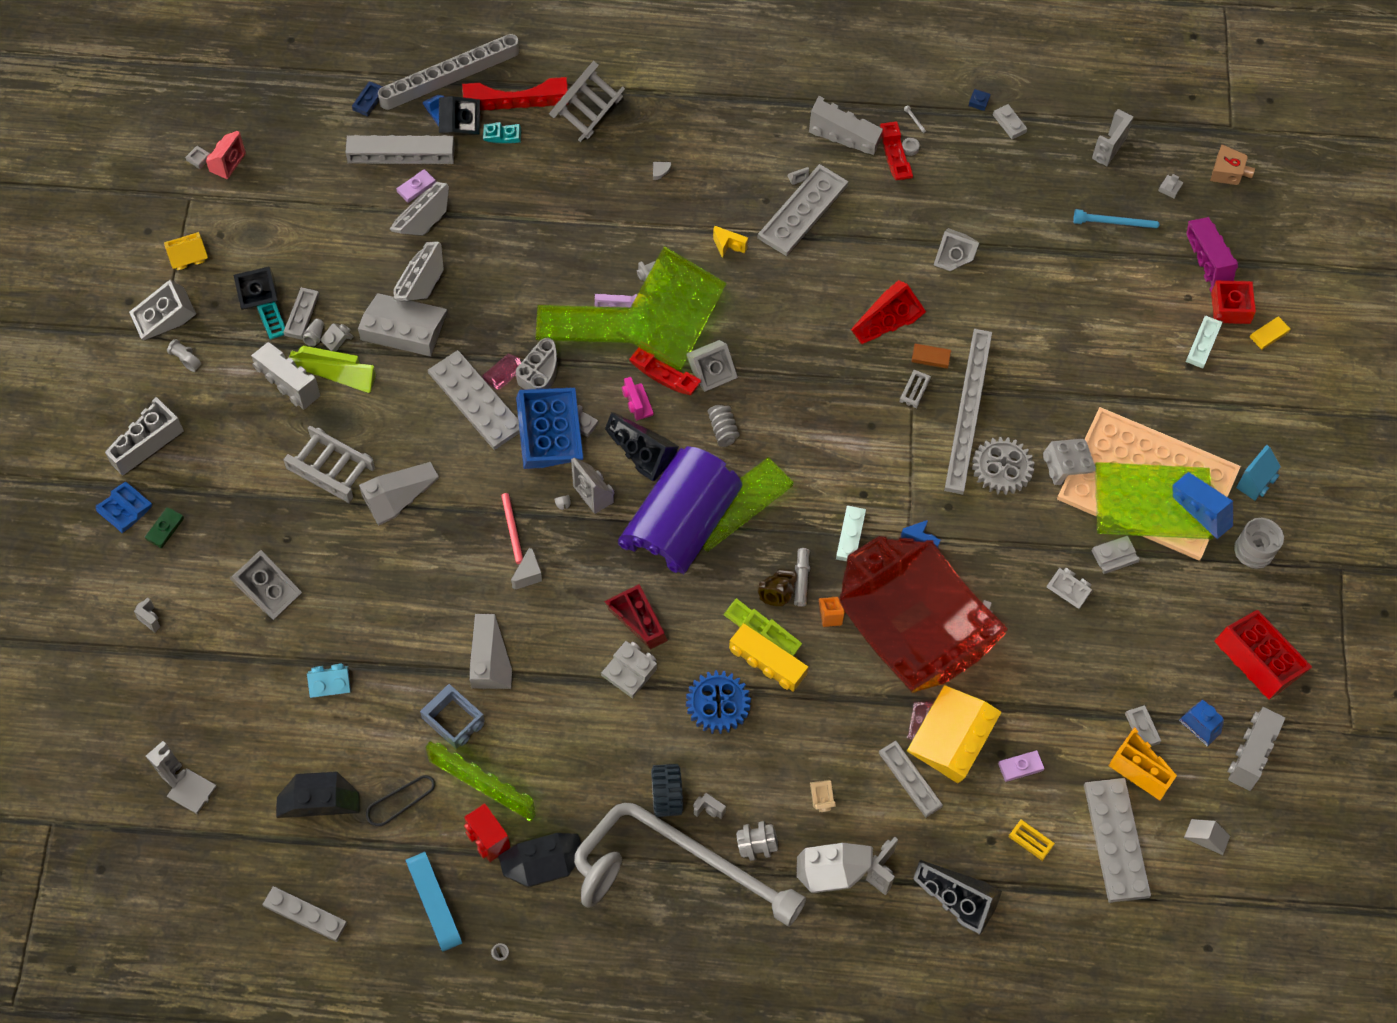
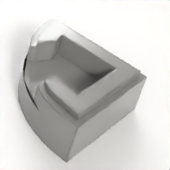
M653 162V180L661 179L662 176L669 173L671 162Z

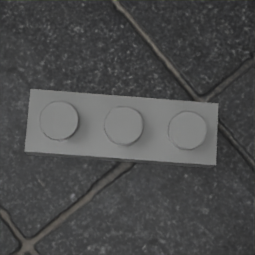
M300 288L284 329V336L303 339L302 335L307 329L319 297L318 291Z

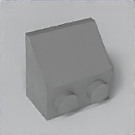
M720 340L686 354L693 374L701 379L700 386L704 392L738 378L728 346Z

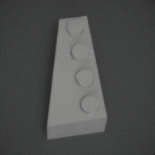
M818 96L811 110L809 133L874 155L881 141L883 129L865 119L858 120L853 113L849 111L845 113L837 109L838 105L834 103L830 105L823 101V97Z
M157 397L152 400L153 404L148 409L145 408L141 412L142 416L135 423L132 422L128 426L129 430L124 435L121 434L105 451L111 465L122 476L184 432L179 419Z

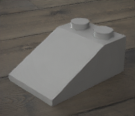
M172 280L167 281L129 312L142 340L179 327L196 315L184 287Z
M576 458L571 459L573 487L593 513L596 514L614 503V491L609 484L606 485L604 483L601 473L598 470L595 471L591 465Z
M262 550L257 552L230 578L247 597L273 620L302 593Z

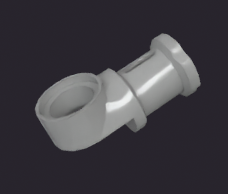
M177 339L170 342L167 353L180 358V361L188 370L195 372L200 367L201 362L192 355V348L185 347Z

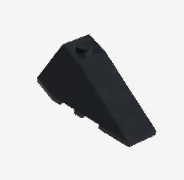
M611 412L605 430L614 442L620 445L626 452V457L633 461L637 471L648 479L655 481L666 470L676 455L679 446L667 438Z
M922 860L919 861L913 878L930 896L936 897L943 904L942 907L946 911L949 910L958 918L957 921L962 926L978 934L983 932L995 912L1002 893L1001 890L983 881Z

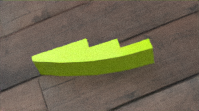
M737 598L723 614L739 627L743 623L792 656L802 644L774 620H768L755 609H749Z

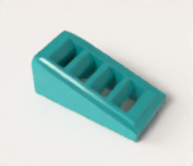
M276 303L257 306L259 316L269 339L272 340L284 336L285 325ZM274 311V313L264 315L266 312ZM276 316V319L270 321L266 320L268 318ZM276 322L279 323L278 325L269 327L270 324H273V323H276ZM281 328L282 330L274 334L271 333L272 330Z

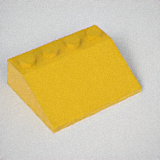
M944 685L908 747L907 752L954 782L959 783L968 774L998 720L1001 711L983 700Z

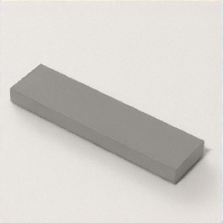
M897 741L879 751L880 756L925 818L943 807V804Z

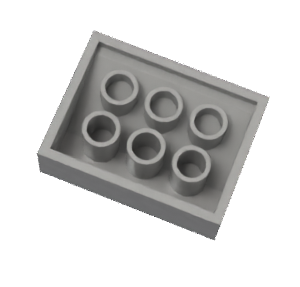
M377 293L364 312L358 327L360 340L431 356L446 317L447 309L410 300L395 301L392 296Z

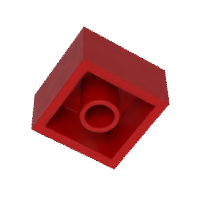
M1216 280L1211 291L1214 319L1222 323L1251 324L1256 313L1253 282Z
M485 803L464 817L466 823L464 825L465 833L471 842L475 841L478 847L477 851L483 859L486 857L489 862H492L500 854L510 849L507 833Z

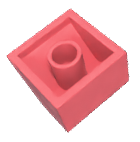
M235 131L227 134L217 143L216 148L208 155L206 160L209 172L225 179L230 177L246 154L240 132Z

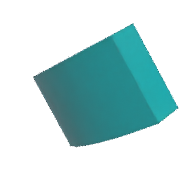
M501 122L485 124L483 140L493 143L521 142L520 124L502 126Z

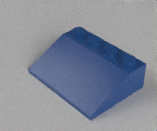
M575 388L519 390L516 402L523 468H545L569 463L573 458L583 460Z

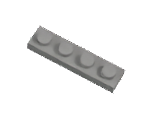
M274 886L262 904L265 908L335 942L339 940L347 925L345 920Z

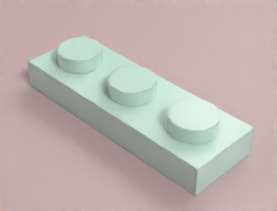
M1208 316L1204 317L1186 362L1204 368L1221 327V321Z
M847 506L836 556L837 560L855 563L866 509Z

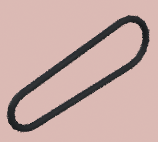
M428 775L420 776L373 802L366 811L367 821L374 826L386 825L431 793L435 788L434 779ZM423 778L431 780L432 787L430 790L385 822L375 823L370 819L369 811L374 805Z

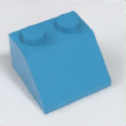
M1268 445L1263 448L1248 466L1236 487L1254 501L1259 496L1263 497L1269 490L1267 486L1270 483L1274 484L1280 476L1277 473L1281 466Z

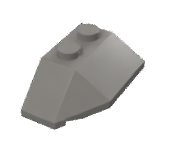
M441 182L433 184L432 188L427 189L394 221L390 230L392 232L424 235L429 232L430 227L438 222L446 212L448 184Z
M426 242L423 246L424 248L412 258L394 288L393 299L395 301L428 298L443 272L440 242Z
M838 843L805 848L797 856V878L811 893L849 889L867 871L869 872L873 868V847L865 845Z

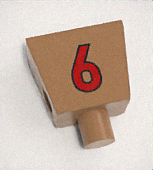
M1221 145L1210 181L1238 185L1242 176L1252 178L1255 168L1245 166L1247 155Z

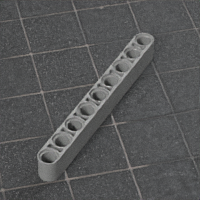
M513 34L505 35L388 84L378 91L380 106L386 110L392 109L511 59L519 54L518 37Z

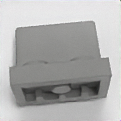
M896 837L892 841L887 840L884 843L879 856L875 855L873 857V868L869 872L867 871L866 880L884 895L890 891L895 877L893 872L883 865L895 851L898 842Z

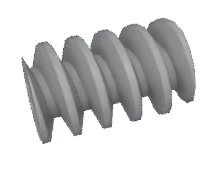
M716 405L708 409L713 431L716 434L717 444L720 447L733 444L735 439L740 436L739 432H736L737 426L734 425L736 422L735 419H732L733 413L730 412V406Z

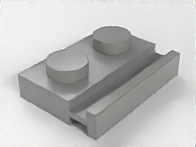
M1128 536L1092 548V553L1098 565L1102 568L1103 574L1138 563L1140 560Z

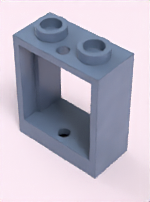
M450 684L420 711L422 719L455 749L465 745L470 738L469 736L474 731L478 732L485 722L483 714ZM452 700L474 718L455 738L433 719Z

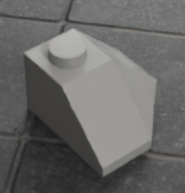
M948 228L944 232L934 266L952 271L974 260L979 242L966 234Z

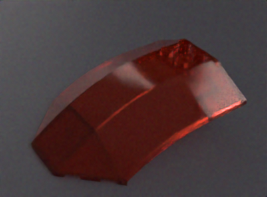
M878 536L847 557L839 602L876 654L912 693L947 683L980 661L1008 631V628L972 593L955 573L934 544V540L917 542L910 538L893 540L887 539L885 536Z

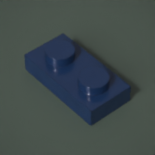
M369 81L352 105V110L368 117L379 101L378 91L382 86Z

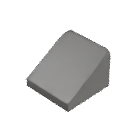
M806 167L789 173L788 178L791 184L794 185L805 181L809 175V168Z

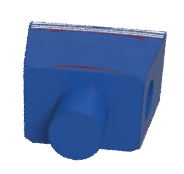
M1204 700L1194 705L1179 719L1207 747L1221 734L1224 723L1223 717L1216 712L1213 706Z

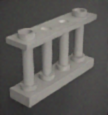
M595 61L587 67L549 113L553 118L557 114L563 115L583 133L578 139L580 142L584 138L588 139L593 134L592 128L614 102L617 104L623 97L621 93L625 90L622 86L618 92L614 91L596 75L595 69L599 65ZM587 79H592L612 97L608 104L586 86L585 81ZM577 91H582L603 109L598 116L577 98L575 94ZM568 102L570 104L573 103L593 121L588 128L567 110L565 105Z
M309 426L308 431L311 439L298 456L293 457L287 454L284 458L286 469L350 503L353 499L352 484L365 467L371 471L375 469L372 457L366 453L361 454L330 437L320 428ZM318 442L327 446L313 465L309 466L304 463V459ZM334 450L342 454V457L329 474H323L319 471ZM349 459L358 463L345 482L340 483L335 480V477Z

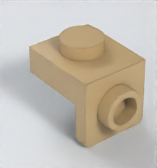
M831 780L810 783L812 802L815 809H819V812L830 811L831 807L836 806L833 799Z

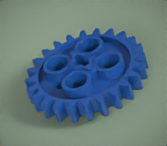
M715 670L714 676L707 672V678L700 675V682L694 680V687L689 686L690 693L686 694V699H688L686 707L690 708L687 709V714H692L691 721L697 720V727L702 724L704 725L703 731H706L709 727L711 728V734L714 733L715 729H718L719 734H722V729L730 733L731 726L737 729V722L743 724V718L748 717L746 711H750V705L748 704L751 702V698L747 697L749 690H744L745 683L739 685L740 678L733 680V673L726 677L725 671L722 672V675H718L717 670ZM716 686L719 687L721 718L717 717ZM730 690L732 694L726 695L723 691ZM710 691L712 695L705 696L703 692ZM731 708L734 712L728 714L724 710ZM709 709L712 710L714 713L711 715H707L704 713V711Z

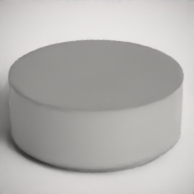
M915 138L905 139L902 143L904 153L909 156L917 154L920 147L918 140Z

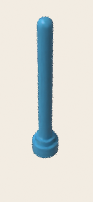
M1075 209L1073 219L1075 224L1091 221L1158 228L1160 226L1158 221L1093 215L1079 209Z

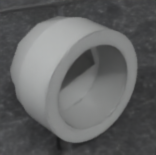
M569 495L554 499L556 506L561 510L564 509V505L566 509L570 506Z
M502 943L496 944L491 950L492 957L497 961L506 959L509 954L508 947ZM498 947L503 956L501 958L499 957L496 948Z

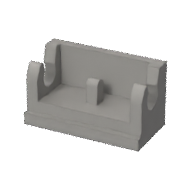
M164 741L146 755V758L162 779L172 788L186 775L185 770L175 775V772L182 765Z

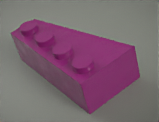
M1209 217L1189 221L1186 235L1193 252L1197 253L1199 266L1204 267L1206 282L1210 281L1211 283L1210 292L1216 280L1234 281L1238 262L1231 255L1230 248L1225 245L1222 235H1219L1216 225L1212 223Z

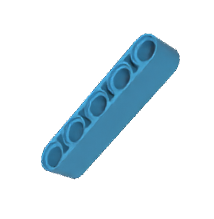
M423 852L406 859L442 952L462 944L426 853Z

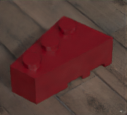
M640 584L604 601L608 610L650 650L668 641Z

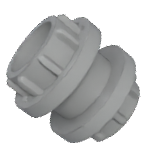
M765 821L759 822V828L751 829L750 825L746 824L743 825V830L737 832L739 852L743 858L749 857L750 861L756 860V854L763 852L765 857L768 858L771 857V852L778 850L776 831L772 824L766 825Z

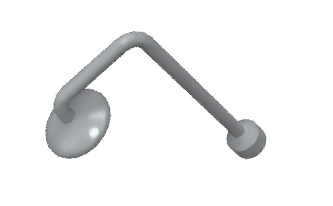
M621 803L613 807L578 847L575 853L574 862L577 870L585 876L581 888V902L586 908L595 906L604 897L613 884L622 863V857L618 852L606 854L593 866L587 862V856L618 819L624 815L635 817L772 903L774 918L788 927L797 919L806 902V897L793 889L779 893L644 808L633 803Z

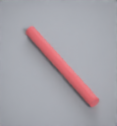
M504 493L501 496L516 564H520L523 556L508 493Z

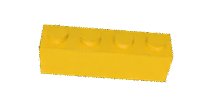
M744 623L730 640L729 649L735 656H741L750 666L759 668L766 677L774 678L786 690L790 689L794 692L807 675V665Z

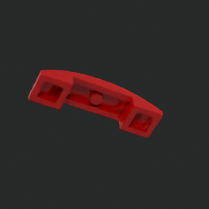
M898 122L880 124V128L883 129L882 142L886 159L894 179L913 178L910 163L906 160L901 143Z
M641 346L629 359L644 374L679 393L692 395L701 383V379L688 372L683 374L657 360L655 354Z

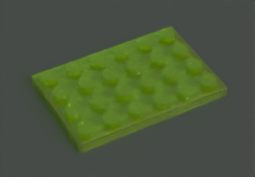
M664 246L616 334L680 371L687 359L686 354L691 352L727 283Z
M1096 462L1097 533L1213 539L1214 536L1173 498V484L1188 472L1211 486L1210 468Z

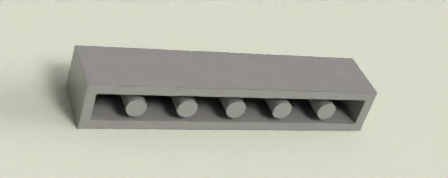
M446 135L347 136L346 157L348 163L454 164L453 136Z

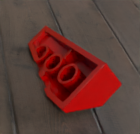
M898 280L879 297L852 327L851 331L859 343L863 344L889 331L893 332L899 327L914 323L926 313V310L909 285Z

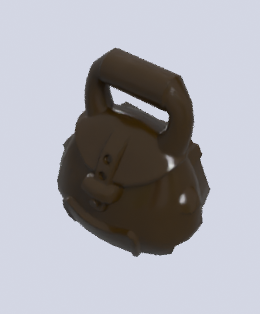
M780 569L773 576H768L767 579L760 581L757 590L760 596L759 599L765 604L772 606H784L789 603L794 594V584L798 578L796 571Z

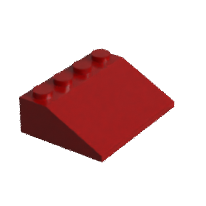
M1259 610L1227 626L1214 641L1268 699L1278 695L1312 668L1304 657Z

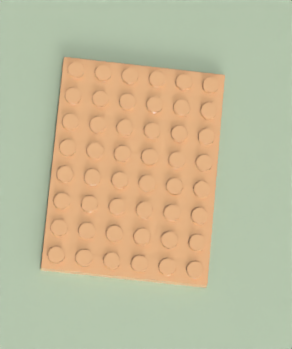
M1099 407L1085 437L1096 470L1088 474L1068 475L1057 500L1200 561L1211 533L1173 498V484L1190 472L1228 497L1241 466Z

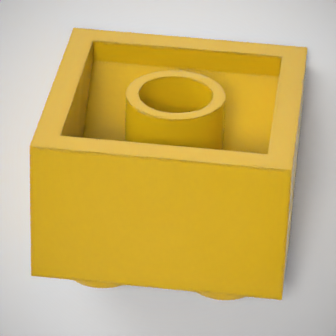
M199 232L164 242L173 269L181 270L187 268V264L190 263L195 265L201 264L208 258Z

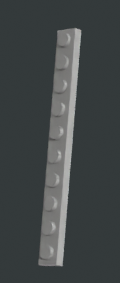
M978 329L973 331L944 490L947 492L962 495L964 493L992 332Z

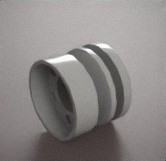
M1254 518L1247 523L1235 542L1234 551L1236 557L1247 567L1255 569L1266 567L1283 545V532L1270 519Z

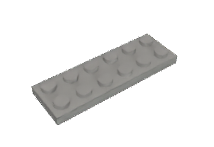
M819 164L758 233L757 238L787 256L848 186V181Z
M458 350L428 369V374L493 450L520 433L519 420Z
M1125 778L1085 782L1084 789L1108 902L1150 898L1151 893Z

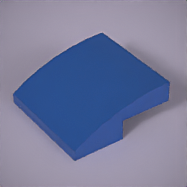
M124 482L111 491L109 498L96 505V511L123 533L145 515L152 507V503L127 482Z

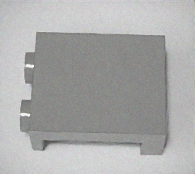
M1117 109L1108 134L1111 138L1098 137L1092 159L1105 166L1109 165L1128 136L1133 116Z

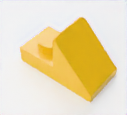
M717 226L714 227L713 239L722 258L728 247L737 252H746L748 248L747 237Z

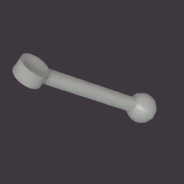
M905 106L904 111L909 113L920 130L925 133L926 130L911 112L910 106Z

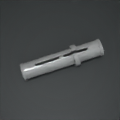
M806 548L798 549L797 565H795L798 578L795 584L794 605L800 607L807 604L810 550Z

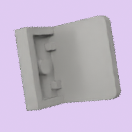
M1085 439L1051 441L1043 452V458L1047 463L1049 475L1054 485H1061L1068 475L1088 474L1096 470Z

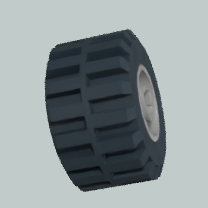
M653 765L651 778L654 814L656 817L681 815L683 812V795L679 765Z

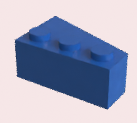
M1190 472L1173 484V498L1215 538L1218 539L1233 526V501Z

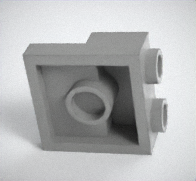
M625 641L613 655V660L601 672V676L633 699L657 670V663L655 657L650 653L643 654L640 651L641 648L636 643Z

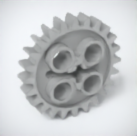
M999 437V440L996 442L992 438L991 444L985 441L984 446L980 445L978 451H975V457H973L972 461L974 463L972 470H975L974 476L978 477V483L984 482L983 488L990 486L989 492L996 489L997 494H999L1003 490L1004 494L1007 495L1008 490H1010L1014 494L1016 489L1021 491L1022 487H1026L1028 481L1031 480L1034 472V462L1031 461L1032 455H1027L1029 449L1022 450L1023 444L1017 446V440L1011 443L1009 437H1007L1006 441Z

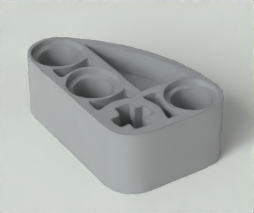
M542 339L517 367V383L523 389H551L557 373L556 347L552 339Z

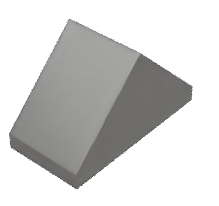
M528 549L512 577L513 589H519L542 581L541 571L533 549Z
M1191 819L1184 838L1223 855L1230 835L1216 821Z

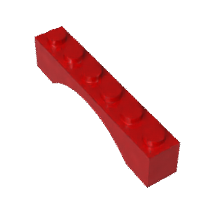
M567 77L549 78L534 88L516 92L495 90L481 83L462 84L463 97L480 99V110L555 106L568 91Z

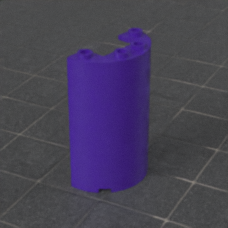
M687 446L685 449L680 448L619 537V546L634 552L637 550V547L646 548L654 555L659 554L665 557L667 567L672 572L685 574L743 485L734 470L730 472L725 467L726 463L715 455L696 447Z

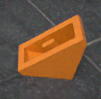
M819 598L822 626H841L844 618V609L839 598Z

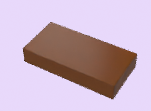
M915 344L912 362L948 368L951 350Z

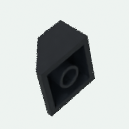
M456 96L439 97V133L479 135L480 99Z
M270 267L233 275L241 310L278 302L275 279Z

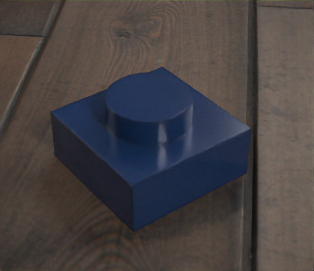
M974 89L968 106L985 111L991 94Z

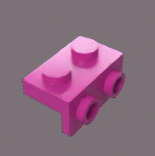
M631 377L625 378L622 392L629 401L630 413L634 414L636 421L653 416V410L641 383L634 385Z

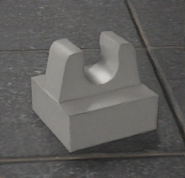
M1167 175L1159 188V192L1175 198L1183 182L1179 180L1177 175Z

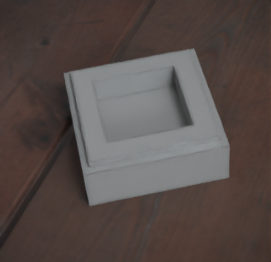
M196 146L185 158L186 161L201 169L206 164L210 153Z

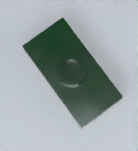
M167 507L146 534L145 539L163 548L184 520L183 515Z

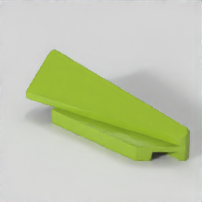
M307 346L300 347L298 352L291 351L289 356L297 368L301 366L306 372L367 393L371 392L376 377L374 366L360 364L358 356Z

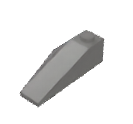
M431 462L375 477L360 484L359 487L363 499L379 526L396 518L405 506L410 505L415 497L426 491L439 479V476Z
M475 614L470 662L471 688L511 689L512 668L495 614Z

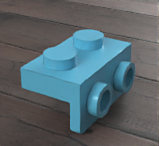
M343 664L331 665L330 669L318 666L311 668L312 671L307 673L310 698L351 692L348 666L344 667Z

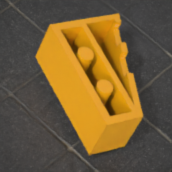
M1134 727L1108 766L1158 800H1161L1177 775L1160 756L1158 757L1151 750V745L1148 742H1144L1138 735L1139 731Z

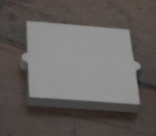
M186 768V775L175 784L176 786L171 789L167 797L198 814L205 802L209 801L208 798L217 786Z

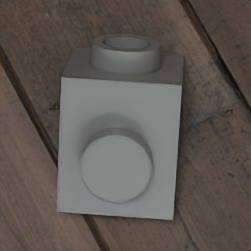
M333 323L320 341L331 351L336 352L346 338L352 340L354 336L346 325Z

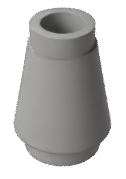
M314 319L303 333V342L306 345L315 346L320 342L324 326L322 320Z

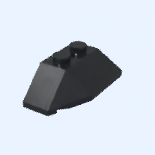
M338 772L296 774L277 796V818L359 813V792Z
M555 833L514 845L498 856L503 876L528 888L569 877L576 866L574 862L575 853L581 845L579 835Z

